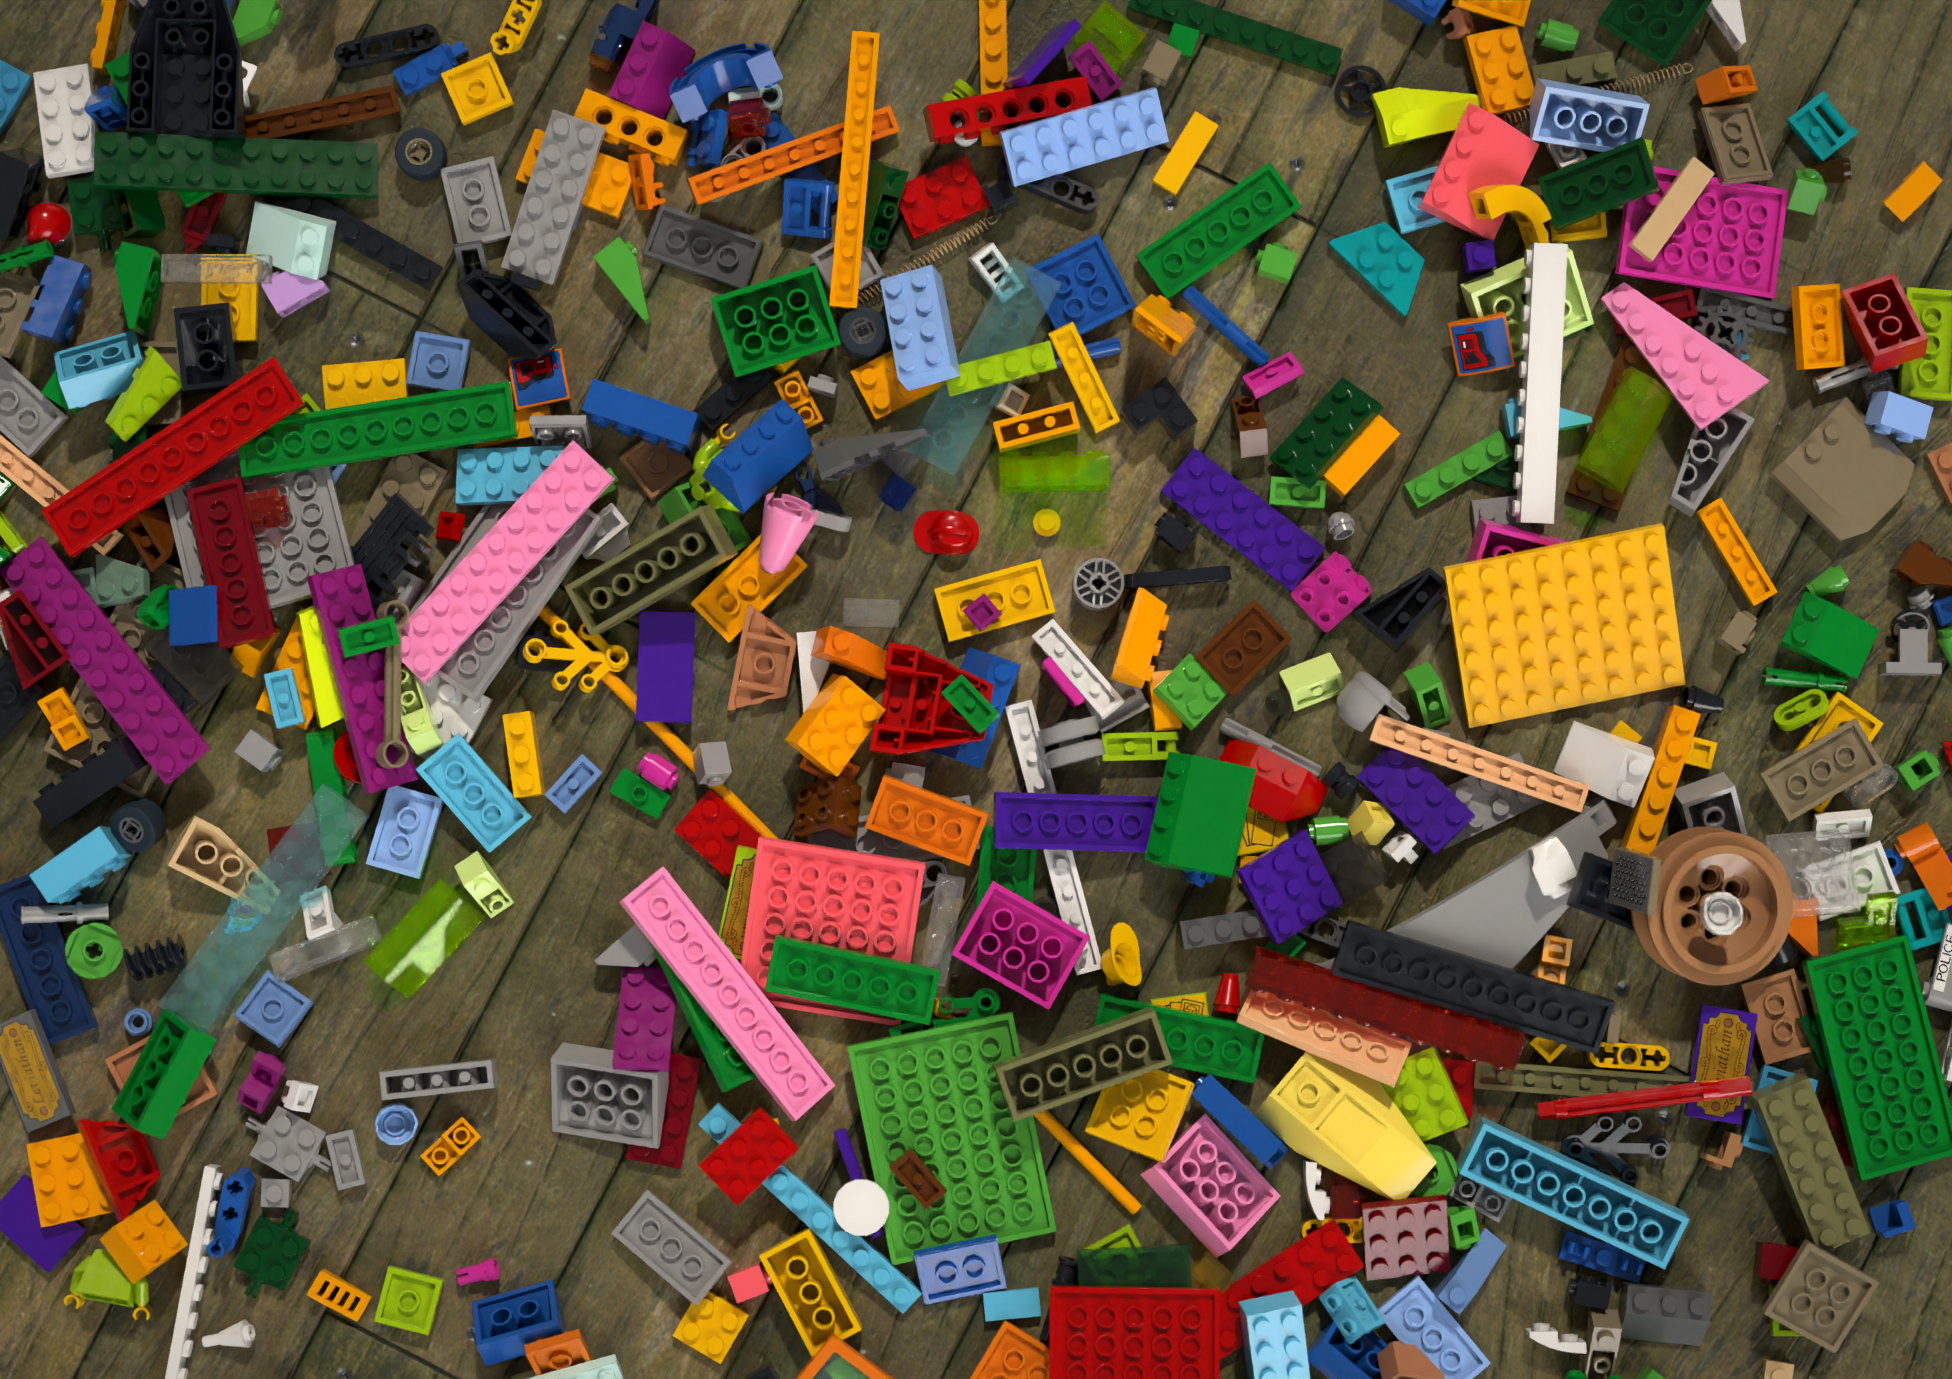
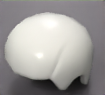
M1715 892L1702 902L1699 917L1704 928L1712 934L1729 935L1733 934L1742 924L1743 908L1739 900L1730 893Z

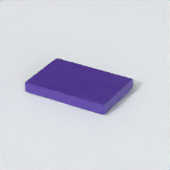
M1074 18L1053 27L1002 85L1007 90L1031 84L1081 28L1079 22Z
M27 1174L23 1175L0 1201V1230L47 1273L56 1267L88 1230L78 1220L41 1228L33 1180Z

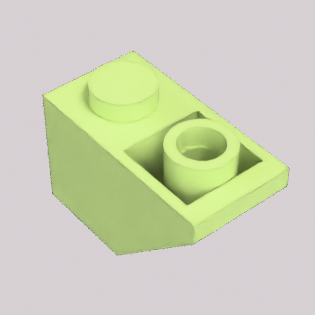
M478 851L454 866L463 886L491 918L514 903L491 866Z

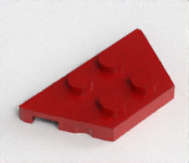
M84 1118L76 1123L116 1218L120 1222L130 1215L129 1212L136 1203L142 1200L147 1193V1189L157 1181L161 1173L142 1132L137 1131L127 1122L90 1121Z

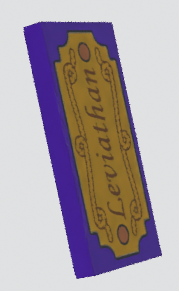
M1700 1004L1689 1083L1749 1076L1758 1014ZM1746 1096L1686 1103L1684 1115L1741 1125Z

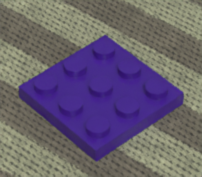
M1300 830L1236 870L1273 944H1280L1343 903L1306 830Z

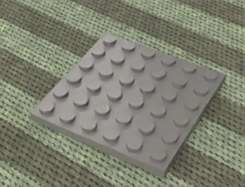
M235 450L165 497L186 588L207 586L186 490L241 476L238 450ZM330 466L243 479L271 609L312 598L307 580L308 576L355 565Z

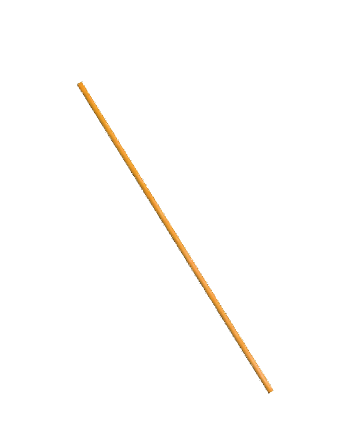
M547 605L544 606L538 615L550 628L555 621L561 620ZM556 626L558 632H564L561 626ZM590 662L587 666L594 671L601 663ZM609 671L601 680L636 714L637 695L614 672ZM644 722L696 775L692 757L693 752L664 723ZM724 783L715 787L705 784L709 789L712 788L764 837L778 839ZM935 997L932 1014L937 1019L956 1018L952 1013H942L938 1007L939 1000ZM1048 1110L1033 1115L1131 1215L1141 1208L1142 1205Z

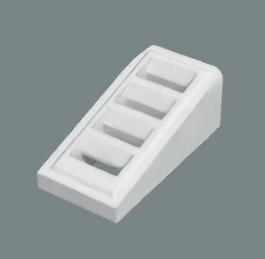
M988 243L968 258L975 270L1002 304L1024 288V285L994 243ZM991 254L993 258L982 265L980 261ZM998 263L1000 267L989 274L987 270ZM1002 272H1005L1007 274V276H1005L999 282H994L993 279L1000 275ZM1011 280L1014 284L1002 293L1000 288Z

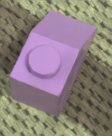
M278 271L269 275L266 278L267 282L261 285L276 312L282 318L331 291L321 280L311 279L287 271L282 273Z

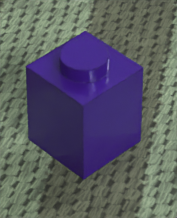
M1493 240L1465 243L1460 249L1464 276L1486 274L1496 268Z

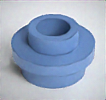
M143 1008L132 1009L126 1014L124 1019L126 1030L134 1036L147 1034L153 1025L152 1015ZM137 1017H141L144 1021L141 1027H137L135 1024Z

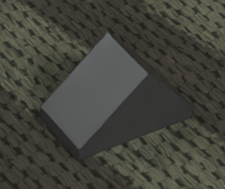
M482 240L454 244L462 279L475 269L483 270L484 273H491L488 250Z

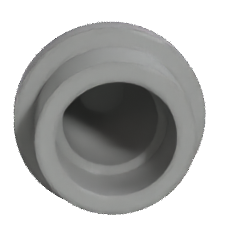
M1335 512L1329 518L1328 532L1333 535L1335 540L1345 539L1355 532L1353 527L1355 522L1347 513Z

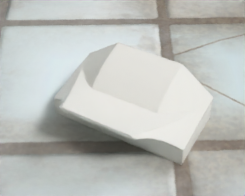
M610 503L597 514L604 519V522L581 553L585 559L595 558L607 562L630 545L628 536L630 524L613 503Z
M1551 836L1529 848L1534 860L1532 871L1543 896L1549 895L1551 899H1556L1571 891L1577 871L1567 849L1559 839Z

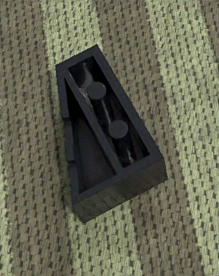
M23 148L0 152V240L5 242L17 239L30 210V207L27 206L32 190L38 192L41 183L36 181L43 166L45 167L44 157Z
M1428 567L1387 594L1376 598L1372 603L1354 612V619L1397 653L1447 595L1445 580Z

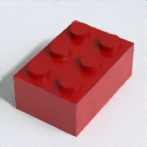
M1895 273L1842 290V314L1872 374L1926 355L1928 337Z

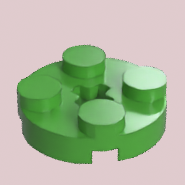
M90 923L74 930L65 945L66 964L76 975L85 979L94 980L106 977L117 968L123 955L122 944L117 933L109 926L101 923ZM93 944L99 945L98 950L102 954L91 959L88 957L89 953L85 949L87 946L92 947Z
M1424 1143L1437 1161L1434 1165L1436 1171L1433 1172L1432 1179L1425 1176L1411 1193L1417 1197L1447 1195L1453 1188L1455 1178H1457L1456 1162L1453 1156L1441 1146Z

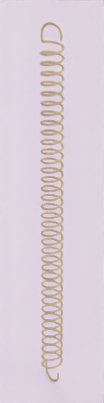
M1684 63V64H1683V65H1685V64L1690 65L1691 68H1692L1691 71L1693 70V66H1692L1691 64H1689V63ZM1678 64L1677 66H1675L1676 69H1677V74H1678V76H1680V72H1679V70H1678V66H1679V65L1682 67V70H1683V73H1684V74H1687V73H1690V72H1691V71H1689V72H1686V73H1685L1684 68H1683V66H1682L1681 64ZM1668 67L1667 69L1663 68V70L1659 69L1658 72H1649L1652 75L1653 82L1655 83L1654 72H1656L1658 81L1660 82V77L1658 74L1659 71H1661L1663 80L1665 81V76L1663 73L1664 69L1667 71L1668 79H1670L1668 69L1671 67ZM1672 67V68H1671V70H1672V75H1673V77L1675 78V74H1674L1673 67ZM1644 73V74H1643V77L1641 76V78H1642V80H1643V85H1644V86H1645L1644 75L1647 76L1648 84L1650 85L1649 73H1648V75ZM1636 76L1633 77L1632 82L1634 89L1636 88L1634 78L1637 79L1638 86L1640 87L1639 76L1638 78ZM1624 79L1623 82L1619 81L1622 83L1624 91H1626L1624 81L1628 83L1629 90H1631L1629 85V79L1628 81L1626 79ZM1614 82L1613 85L1611 83L1609 84L1613 87L1614 92H1616L1614 88V84L1616 83L1618 86L1619 93H1621L1619 82ZM1525 107L1524 110H1523V109H1520V111L1515 110L1514 113H1513L1512 111L1510 112V114L1505 113V116H1504L1505 122H1506V114H1507V115L1509 116V118H1510V123L1512 124L1511 113H1513V115H1514V117H1515V122L1517 123L1516 111L1518 112V114H1519V116H1520V120L1522 121V118H1521V110L1524 112L1525 119L1527 120V116H1526V112H1525L1527 107Z
M984 218V219H983V220H984L983 225L986 227V229H988V227H987V225H986V222H985V219H986L987 221H988V219H987V218ZM979 220L980 226L978 225V227L982 230V232H984V230H983V228H982V226H981V223H980V222H982V221ZM975 223V228L973 226H970L971 231L968 228H966V233L962 231V236L957 233V238L953 236V241L951 239H948L949 244L944 241V246L942 244H939L940 249L938 247H935V251L931 249L930 257L933 259V261H935V259L932 254V251L938 258H940L936 248L944 256L941 246L948 253L945 243L953 251L950 241L957 248L954 238L958 241L960 245L962 244L960 242L959 236L966 243L963 233L970 240L967 230L972 234L973 237H975V235L972 231V228L979 235L978 229L976 227L977 223ZM926 252L927 258L922 255V260L917 257L918 263L913 260V265L908 263L909 268L904 265V270L902 268L899 269L900 273H902L901 270L904 273L907 272L906 268L911 271L910 265L914 270L917 269L914 262L921 268L919 260L926 266L923 256L931 264L927 255L928 252ZM879 281L877 282L878 287L875 284H873L874 290L871 287H868L869 292L866 289H864L865 295L862 292H860V297L858 296V298L861 300L863 304L864 301L861 294L865 297L867 301H869L866 292L870 295L871 298H873L870 289L875 293L876 296L878 294L875 290V287L880 291V293H882L881 288L879 286ZM833 308L834 314L832 312L831 314L835 317V319H838L834 310L835 308ZM838 308L839 312L837 310L836 312L842 317L840 309Z

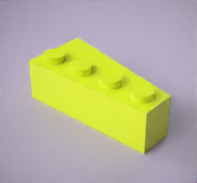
M313 605L296 613L305 654L317 723L319 727L323 728L344 718L316 610Z

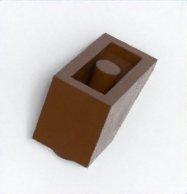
M164 508L140 511L124 526L151 572H155L171 556L175 539L170 518Z

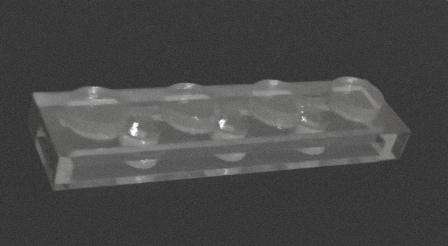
M162 254L161 282L178 284H272L273 257L263 254Z
M938 873L921 965L941 969L938 986L945 987L966 878Z
M372 914L314 939L306 940L269 955L275 979L281 983L383 943L377 919Z

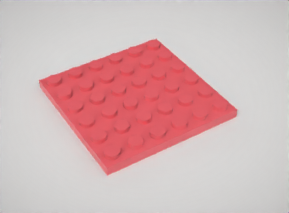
M760 836L758 839L741 966L774 1007L893 1026L901 1024L902 1019L765 991L776 935L911 963L926 863Z

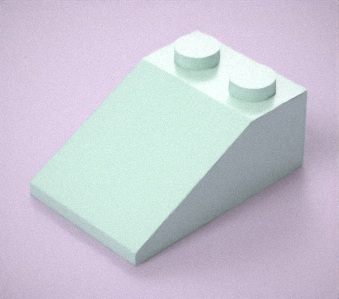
M255 201L246 254L289 273L318 280L327 274L336 221Z

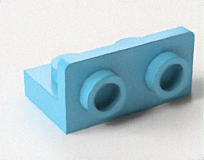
M1355 1275L1333 1284L1319 1296L1322 1304L1348 1344L1355 1342L1362 1335L1376 1330L1386 1323Z

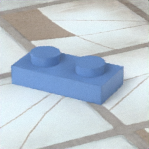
M581 754L544 795L566 814L603 772L584 754Z

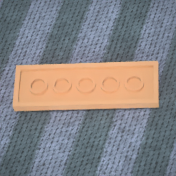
M1258 979L1255 980L1237 1019L1239 1024L1391 1087H1395L1412 1046L1411 1042Z

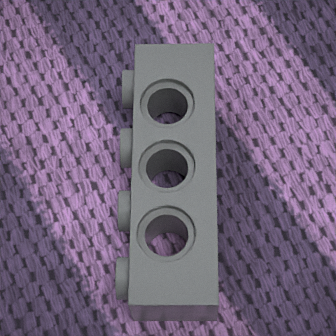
M496 1058L379 1072L382 1100L490 1089L499 1086Z

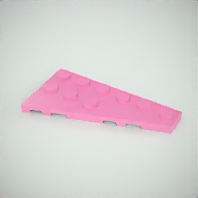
M1625 282L1601 298V302L1699 431L1770 381Z

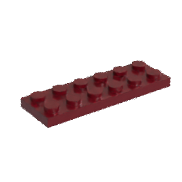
M238 476L186 490L206 585L217 586V631L220 648L224 650L277 636L242 477Z

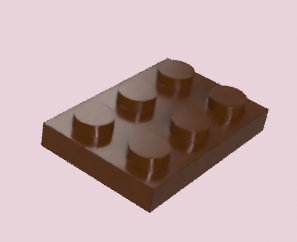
M1253 600L1194 658L1233 697L1292 638Z

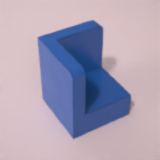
M1896 1199L1868 1209L1875 1234L1881 1238H1887L1916 1228L1908 1203L1905 1200Z

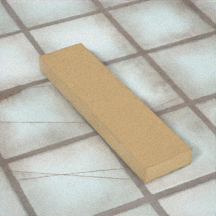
M1691 157L1628 246L1648 262L1653 261L1715 173L1697 158Z

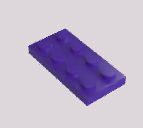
M1386 747L1356 776L1435 856L1475 818V814L1415 756Z

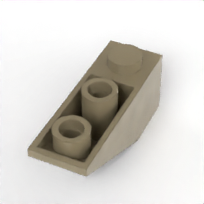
M1589 1307L1584 1339L1586 1342V1354L1583 1353L1582 1372L1586 1375L1587 1379H1607L1609 1376L1614 1375L1622 1333L1617 1309L1606 1310Z

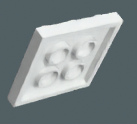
M436 674L427 683L420 680L437 722L443 745L458 732L470 745L492 699L482 695L479 701L475 702ZM409 743L411 752L416 754V752ZM442 746L422 753L419 756L428 759Z

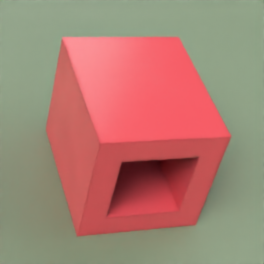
M761 1262L728 1275V1280L737 1303L768 1292L770 1290L769 1284L773 1283Z

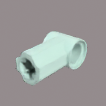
M778 84L770 88L763 87L759 90L756 87H747L728 91L731 115L759 111L776 112L783 105V95ZM768 92H774L778 97L774 102L770 103L764 101V95Z

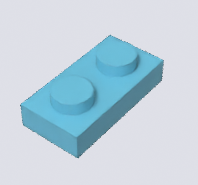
M293 668L264 674L276 728L281 729L305 723L306 720Z

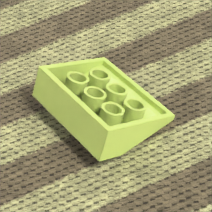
M1570 248L1567 249L1563 337L1594 324L1575 258ZM1524 257L1460 284L1471 317L1479 318L1502 311L1505 313L1514 358L1524 354V350L1520 349L1521 333H1525V322L1521 320L1522 306L1526 305L1527 294H1523L1524 277H1528V266H1524Z

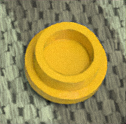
M1042 509L1034 516L1033 527L1041 536H1052L1060 528V517L1051 509Z

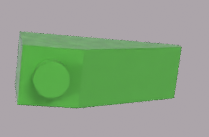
M618 237L593 257L643 322L649 325L651 323L639 262L635 257L638 251L629 240L624 243Z

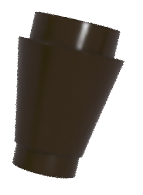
M1839 156L1809 166V169L1819 172L1826 183H1844L1845 180H1851L1849 158Z

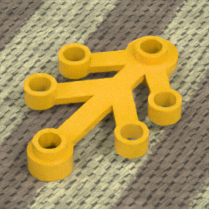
M557 620L550 629L552 636L557 639L562 638L572 649L547 647L542 640L533 638L525 644L522 652L524 658L531 663H538L542 659L574 661L563 672L556 673L552 678V686L559 691L566 689L570 684V680L588 663H601L591 674H585L579 680V688L583 692L589 693L594 690L597 682L609 671L620 672L627 666L629 657L626 649L620 645H609L600 634L592 636L583 632V628H586L584 623L578 628L577 637L569 629L567 622ZM556 626H561L564 632H558ZM581 640H590L599 651H591ZM529 650H535L537 656L531 655ZM610 656H615L618 659V663L613 662ZM557 678H562L565 684H559ZM584 680H589L592 686H586Z

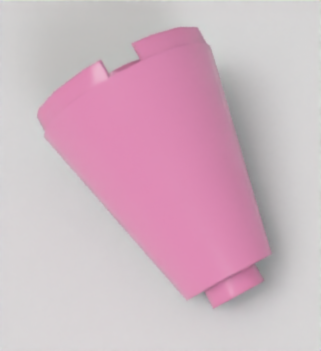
M770 493L766 495L764 501L758 562L762 565V569L769 573H777L786 568L819 515L817 509L814 513L810 510L811 504L788 494H782L781 498H773L775 493Z

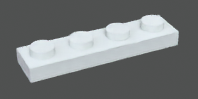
M1054 619L1050 620L1032 635V639L1048 657L1051 656L1103 720L1124 703V699Z

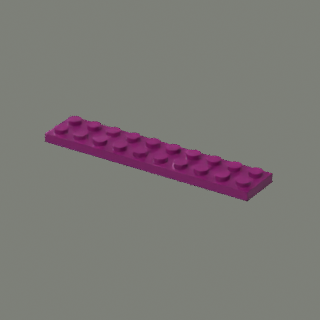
M40 536L0 569V575L14 592L21 589L71 658L68 661L165 784L172 783L212 749L45 537Z

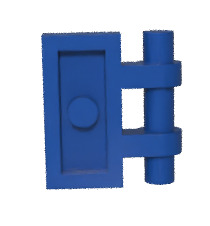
M722 109L711 110L703 114L700 119L691 122L689 130L692 132L690 146L686 147L685 153L688 156L687 167L697 168V165L704 168L720 166L728 111Z

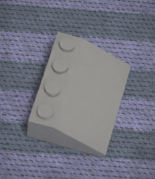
M563 1042L551 1057L552 1131L658 1149L662 1134L669 1072L613 1069L614 1050Z

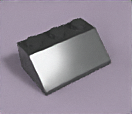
M1621 1281L1619 1318L1622 1326L1621 1338L1701 1346L1710 1323L1712 1293L1698 1288Z

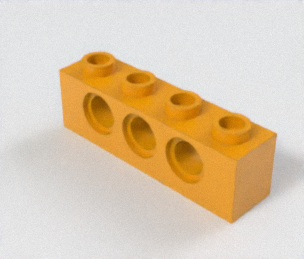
M587 88L574 114V117L606 127L604 141L616 146L619 143L629 146L628 150L634 154L650 153L654 157L653 160L667 167L669 163L677 166L689 139L686 129ZM603 114H610L612 116L611 122L606 125L599 124L598 120ZM633 124L637 126V131L633 135L623 133L627 125ZM653 135L663 137L662 142L657 146H652L648 143Z

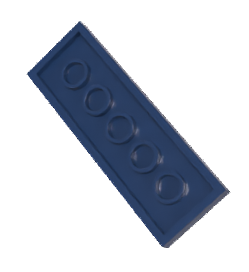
M30 874L0 885V932L30 1010L36 1009L49 1045H52L99 1025L81 977L76 975L66 964L65 945L67 940L60 922L21 924V906L53 905V903L47 902L29 876Z

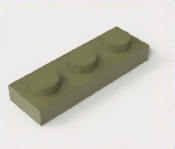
M1612 51L1535 65L1530 68L1534 88L1537 78L1580 86L1604 83L1617 79Z

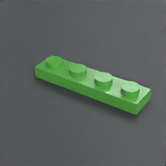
M1499 430L1409 481L1403 487L1416 509L1512 456L1513 452Z

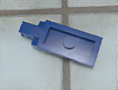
M462 41L451 46L445 43L392 72L405 95L409 97L442 78L441 73L459 66L457 60L469 53Z

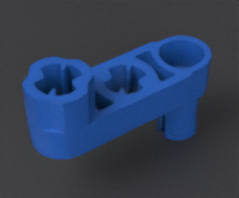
M240 1168L224 1181L214 1229L215 1236L213 1241L207 1246L208 1255L212 1258L215 1255V1259L221 1258L225 1252L233 1249L243 1233L250 1192L256 1183V1178L250 1169ZM230 1207L236 1209L234 1213H238L234 1218L230 1217V1212L227 1213L226 1211Z

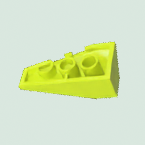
M1401 87L1372 94L1384 148L1455 131L1469 103L1482 108L1478 94Z

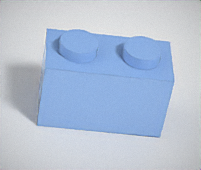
M1890 391L1872 392L1864 424L1874 427V432L1884 435L1892 433L1897 435L1896 440L1912 443L1913 439H1925L1934 407Z

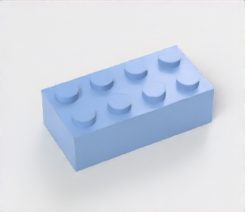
M931 264L881 279L898 380L910 391L959 377V365L942 276Z

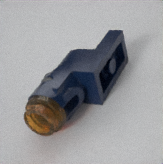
M637 0L635 4L637 11L616 3L607 15L599 16L590 46L591 52L588 64L598 71L609 73L610 68H614L618 58L627 47L625 42L632 44L642 22H650L659 0Z

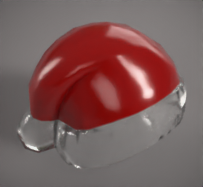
M42 202L33 206L26 214L24 227L27 235L22 238L21 245L27 247L44 240H49L53 248L62 246L70 238L73 231V221L70 212L61 204L53 202Z

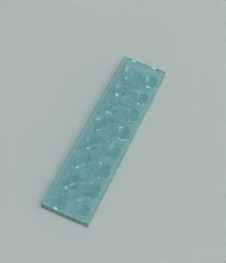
M1013 257L958 355V365L1027 347L1062 283ZM945 380L918 428L930 430L932 436L907 447L906 450L956 477L1008 382L950 397Z

